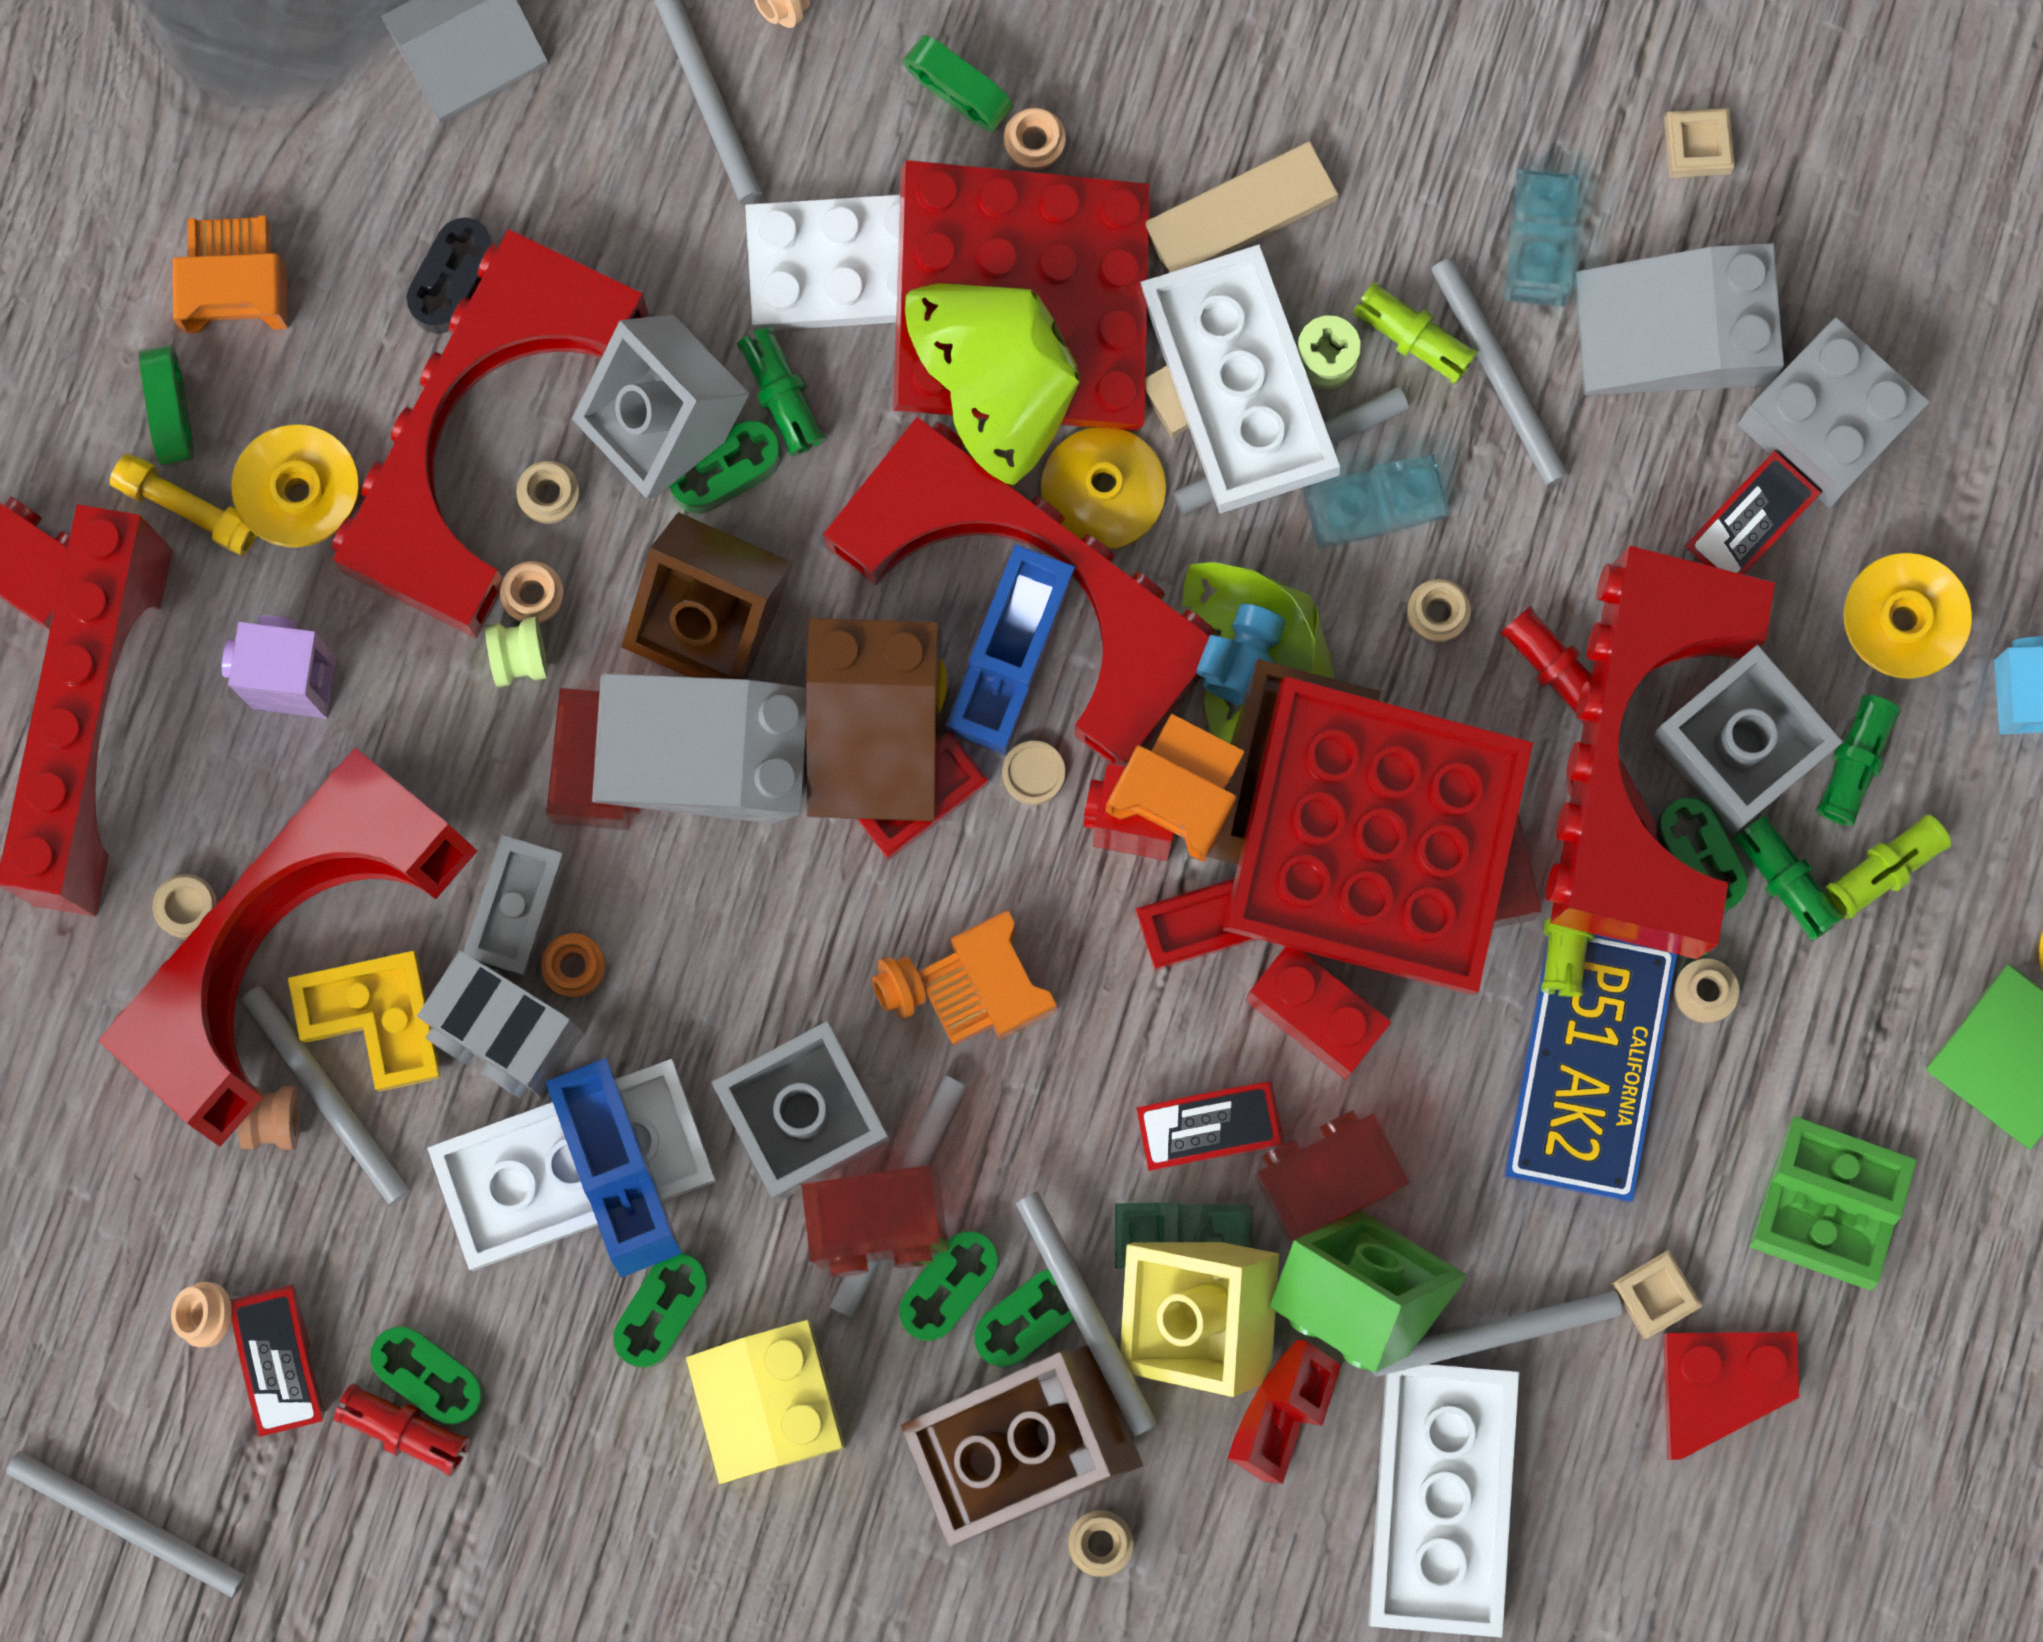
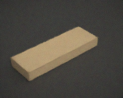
M1309 141L1147 220L1146 228L1149 232V241L1168 274L1230 254L1336 202L1338 193Z

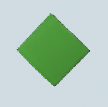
M2007 963L1967 1011V1017L1928 1062L1926 1071L2029 1150L2043 1135V989L2011 964Z
M1793 1116L1779 1150L1749 1247L1872 1291L1880 1281L1894 1225L1902 1217L1917 1159Z

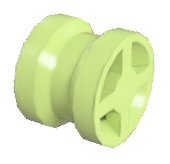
M1325 315L1313 319L1304 327L1299 336L1297 349L1310 385L1316 388L1332 389L1342 386L1351 378L1357 366L1361 345L1357 330L1348 321L1338 316ZM1330 343L1335 344L1337 348L1343 349H1341V351H1337L1333 346L1330 345Z
M536 616L524 618L519 626L505 628L499 623L485 626L488 656L497 688L511 685L513 680L518 677L528 676L534 681L548 678L544 643Z

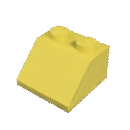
M1133 1242L1127 1244L1120 1352L1132 1375L1231 1397L1260 1386L1272 1369L1276 1311L1269 1306L1278 1283L1279 1253L1224 1242Z
M809 1320L747 1336L686 1357L719 1484L846 1449L813 1325Z

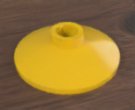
M285 425L261 434L243 450L233 470L231 492L237 513L243 523L256 536L271 544L282 547H306L320 543L334 535L342 522L348 516H351L358 499L359 477L350 453L334 436L312 426ZM304 484L310 489L308 496L304 500L294 502L287 498L288 490L293 485Z
M1093 427L1074 433L1054 449L1045 464L1042 474L1041 498L1050 503L1064 516L1065 521L1061 525L1079 539H1082L1085 534L1093 536L1110 550L1125 547L1142 538L1158 520L1165 502V474L1157 455L1142 439L1123 429ZM1100 473H1107L1115 479L1116 485L1109 492H1099L1093 487L1092 479Z
M1898 553L1874 561L1856 577L1845 599L1843 618L1847 637L1853 649L1864 662L1883 674L1897 678L1914 679L1926 677L1942 670L1960 654L1971 631L1972 611L1970 600L1963 584L1949 568L1939 561L1924 555ZM1895 611H1905L1912 617L1913 627L1911 630L1902 631L1893 624L1892 616Z

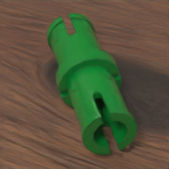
M773 326L754 331V334L764 355L756 339L751 340L749 335L740 339L736 343L739 351H742L761 390L757 394V398L762 408L770 409L789 448L790 456L801 455L810 451L807 444L812 443L816 448L824 443L827 437L821 431L803 394L807 386L800 374H793L775 336ZM800 429H801V431H802V433H803V435H804V437H805V439H806V441H807V444H806V442H805V440H804V438H803V436H802V434H801V432H800Z
M1862 695L1850 731L1844 743L1840 744L1832 755V759L1836 763L1827 787L1815 811L1818 815L1840 825H1849L1850 827L1855 825L1866 791L1873 777L1880 776L1885 763L1881 757L1890 732L1893 730L1897 717L1900 715L1901 709L1899 706L1882 697Z
M1765 815L1744 829L1745 833H1739L1734 838V841L1737 845H1740L1768 882L1765 890L1772 899L1777 896L1780 898L1808 935V939L1813 942L1831 930L1834 924L1840 923L1845 917L1836 909L1811 876L1810 872L1814 868L1806 858L1803 860L1798 859L1770 822L1771 819Z

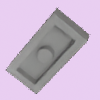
M502 835L463 952L483 965L526 978L565 860L564 854Z

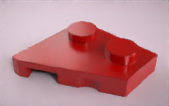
M1797 1332L1663 1334L1667 1460H1681L1800 1398Z

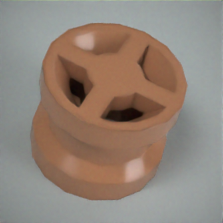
M254 1086L264 1098L237 1127L241 1149L257 1150L262 1144H275L280 1150H296L301 1122L298 1088L296 1086H282L276 1092H263L258 1086Z

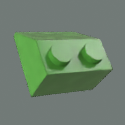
M1360 1210L1293 1241L1269 1307L1288 1318L1292 1327L1308 1336L1318 1337L1342 1352L1344 1359L1351 1365L1377 1373L1410 1355L1461 1287L1466 1274Z

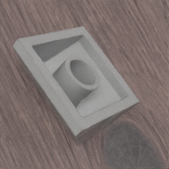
M410 0L381 16L440 123L549 65L517 0Z

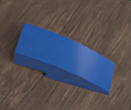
M1014 545L968 661V670L946 723L947 733L950 731L956 737L1003 755L1007 754L1060 613L1075 569L1074 566L1019 545Z
M607 1058L545 1081L584 1193L593 1209L609 1258L620 1277H625L682 1254L654 1176Z

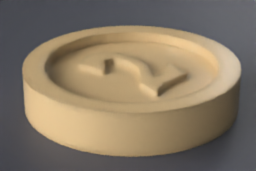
M1026 741L1012 748L1003 762L1002 779L1008 793L1021 803L1027 805L1044 804L1052 800L1063 787L1065 781L1064 761L1059 752L1045 742Z

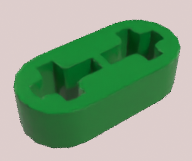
M922 35L902 60L905 68L917 81L974 124L988 132H994L1014 107L1011 99L999 86L932 37Z
M171 344L140 350L139 365L150 434L157 460L160 465L193 460V438L183 377L176 351Z
M744 421L734 425L725 442L690 469H696L698 474L705 476L721 468L722 472L707 481L709 492L701 497L694 490L683 493L681 489L685 488L688 484L684 474L669 486L674 501L683 510L690 513L703 514L716 509L769 478L776 471L780 463L781 451L775 433L767 425L759 421ZM750 438L755 445L766 442L767 446L761 450L764 461L754 466L747 458L730 467L728 466V462L742 454L740 442Z
M1685 797L1675 800L1664 809L1657 820L1656 835L1658 842L1678 860L1700 873L1707 875L1701 863L1702 860L1706 859L1716 876L1725 874L1729 876L1732 884L1727 888V900H1725L1724 913H1727L1741 902L1746 893L1747 878L1745 871L1718 818L1709 805L1697 798ZM1682 812L1687 820H1692L1696 817L1700 820L1702 828L1695 834V838L1702 850L1701 852H1695L1690 840L1686 836L1677 839L1673 836L1671 829L1678 823L1676 813Z
M964 1231L955 1234L945 1242L905 1292L900 1302L899 1317L902 1326L910 1336L920 1341L933 1342L944 1338L953 1330L992 1281L997 1271L998 1256L991 1241L978 1232ZM975 1244L981 1246L984 1249L980 1258L982 1264L986 1267L984 1273L977 1276L975 1273L969 1272L954 1287L947 1281L958 1264L955 1257L952 1256L953 1251L958 1246L965 1250H970ZM943 1286L950 1292V1295L940 1307L941 1314L946 1318L944 1323L939 1328L931 1323L925 1325L922 1330L917 1328L913 1324L917 1316V1312L911 1306L913 1301L918 1296L923 1300L929 1301Z
M682 1253L657 1263L651 1268L617 1322L613 1332V1345L618 1356L626 1363L638 1368H652L662 1363L672 1352L704 1301L709 1289L708 1275L705 1268L695 1258ZM686 1265L692 1269L688 1280L696 1286L694 1293L690 1297L678 1294L668 1310L659 1306L669 1288L666 1282L661 1280L663 1274L668 1269L678 1273ZM656 1311L663 1316L654 1331V1337L661 1342L655 1353L644 1349L637 1357L630 1352L634 1341L631 1337L627 1336V1332L632 1325L641 1328L646 1326Z
M1049 1269L1033 1276L988 1311L977 1323L974 1332L975 1347L980 1357L988 1364L999 1368L1011 1367L1023 1361L1073 1322L1074 1317L1070 1310L1060 1316L1056 1310L1051 1309L1037 1320L1029 1313V1310L1043 1298L1042 1291L1039 1288L1042 1283L1049 1280L1053 1286L1058 1287ZM1023 1316L1029 1323V1326L1015 1337V1342L1019 1349L1010 1356L1003 1349L997 1350L992 1354L985 1345L992 1338L988 1326L998 1320L1001 1325L1006 1327Z
M393 1327L385 1330L375 1339L370 1355V1362L374 1372L382 1381L433 1419L444 1424H462L470 1421L479 1413L484 1403V1388L481 1379L471 1369L424 1334L408 1327ZM409 1339L412 1340L415 1344L411 1351L412 1357L426 1367L420 1377L406 1368H399L395 1373L389 1370L388 1367L391 1365L393 1358L386 1350L391 1343L403 1346ZM434 1375L452 1384H455L460 1378L466 1381L467 1385L464 1387L463 1394L469 1399V1402L464 1409L452 1406L447 1412L442 1410L440 1405L444 1400V1396L429 1384Z

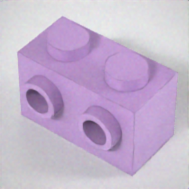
M261 615L258 618V624L238 622L235 640L228 639L224 646L222 675L229 678L228 685L252 709L327 719L337 657L315 631L297 629V622L292 619Z

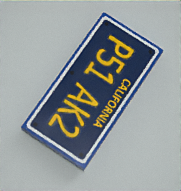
M1595 934L1594 939L1587 941L1582 981L1583 995L1579 997L1558 996L1559 990H1555V994H1547L1541 991L1549 938L1547 936L1503 1178L1631 1203L1634 1199L1677 954Z

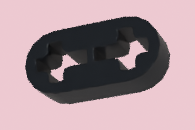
M464 217L456 218L446 223L436 236L409 286L406 296L408 309L417 325L427 332L434 334L448 333L450 320L457 305L464 297L471 300L482 279L478 277V269L485 252L493 244V240L486 227L479 221ZM470 236L475 237L474 242L480 253L477 257L467 254L463 257L457 270H453L457 262V255L451 245L455 241L466 243ZM446 280L449 281L445 296L451 307L448 311L438 308L432 316L428 315V309L422 299L426 294L436 297L442 290Z

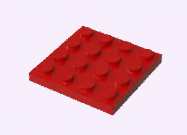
M905 160L901 167L893 411L953 416L951 391L928 373L916 352L908 332L905 304L906 295L911 289L936 283L1031 289L1040 297L1055 320L1061 336L1078 365L1076 368L1079 373L1080 382L1061 425L1139 431L1144 426L1147 327V303L1140 282L1148 280L1149 232L1146 228V221L1149 220L1150 184ZM923 298L922 303L927 307L924 318L925 321H929L938 305L929 302L927 298ZM936 341L934 345L944 351V358L950 364L952 362L951 350L953 344H942ZM972 408L975 418H989L988 414H983L976 408Z
M1284 677L1279 685L1223 930L1470 995L1478 993L1534 742L1291 677Z

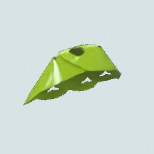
M944 283L911 289L906 295L905 304L908 332L916 352L928 373L951 391L953 421L962 442L975 461L989 474L1004 483L1015 485L1035 467L1056 436L1080 382L1079 373L1076 368L1078 365L1061 336L1055 320L1040 297L1031 289ZM923 298H927L929 302L938 305L929 321H925L924 318L927 307L922 303ZM936 341L942 344H953L951 350L952 362L950 364L944 358V351L934 345ZM972 408H976L979 412L989 415L984 424L983 432L978 430L979 420L973 415ZM996 449H1014V466L1010 467L1007 459L997 456L994 451Z
M1216 562L1190 564L1183 586L1182 606L1190 607V611L1203 618L1213 629L1220 630L1221 634L1218 637L1231 640L1235 637L1232 624L1240 604H1252L1268 609L1287 621L1279 644L1271 647L1269 650V655L1274 663L1335 679L1331 653L1325 641L1318 606L1315 607L1314 601L1308 593L1250 569ZM1202 579H1206L1209 585L1217 590L1216 593L1207 599L1206 603H1201V596L1205 592ZM1206 690L1204 707L1212 735L1231 743L1241 709L1236 711L1231 720H1228L1227 713L1230 708L1225 700Z

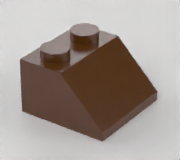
M678 512L650 547L621 647L687 677L746 680L778 611L793 562Z

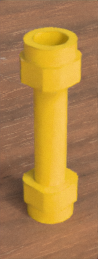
M130 453L124 454L117 462L110 477V486L121 491L126 496L139 503L147 498L213 533L211 539L216 544L240 556H244L256 541L257 536L243 523L235 508L230 506L225 511L161 478L158 476L159 470L153 464Z

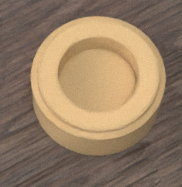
M179 874L164 881L157 889L153 898V915L158 925L165 932L178 939L186 940L197 928L204 916L219 903L220 899L215 889L202 878L192 874Z

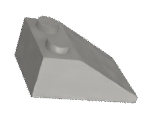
M1774 243L1706 247L1581 270L1575 273L1584 395L1769 386L1784 366Z
M627 674L601 675L592 802L770 824L800 815L806 733V688L741 679Z

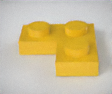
M415 951L288 978L299 1040L301 1042L307 1043L364 1030L374 1087L378 1092L442 1078L436 1046L425 1038L431 1027L417 1017L427 999L419 958Z

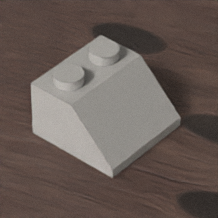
M674 314L620 320L572 420L646 499L657 497L725 442L750 393Z

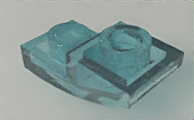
M1517 169L1511 211L1503 300L1566 306L1570 285L1572 240L1577 219L1578 175Z
M1434 455L1377 464L1369 472L1327 479L1308 485L1303 489L1318 549L1409 529L1446 518L1450 514Z

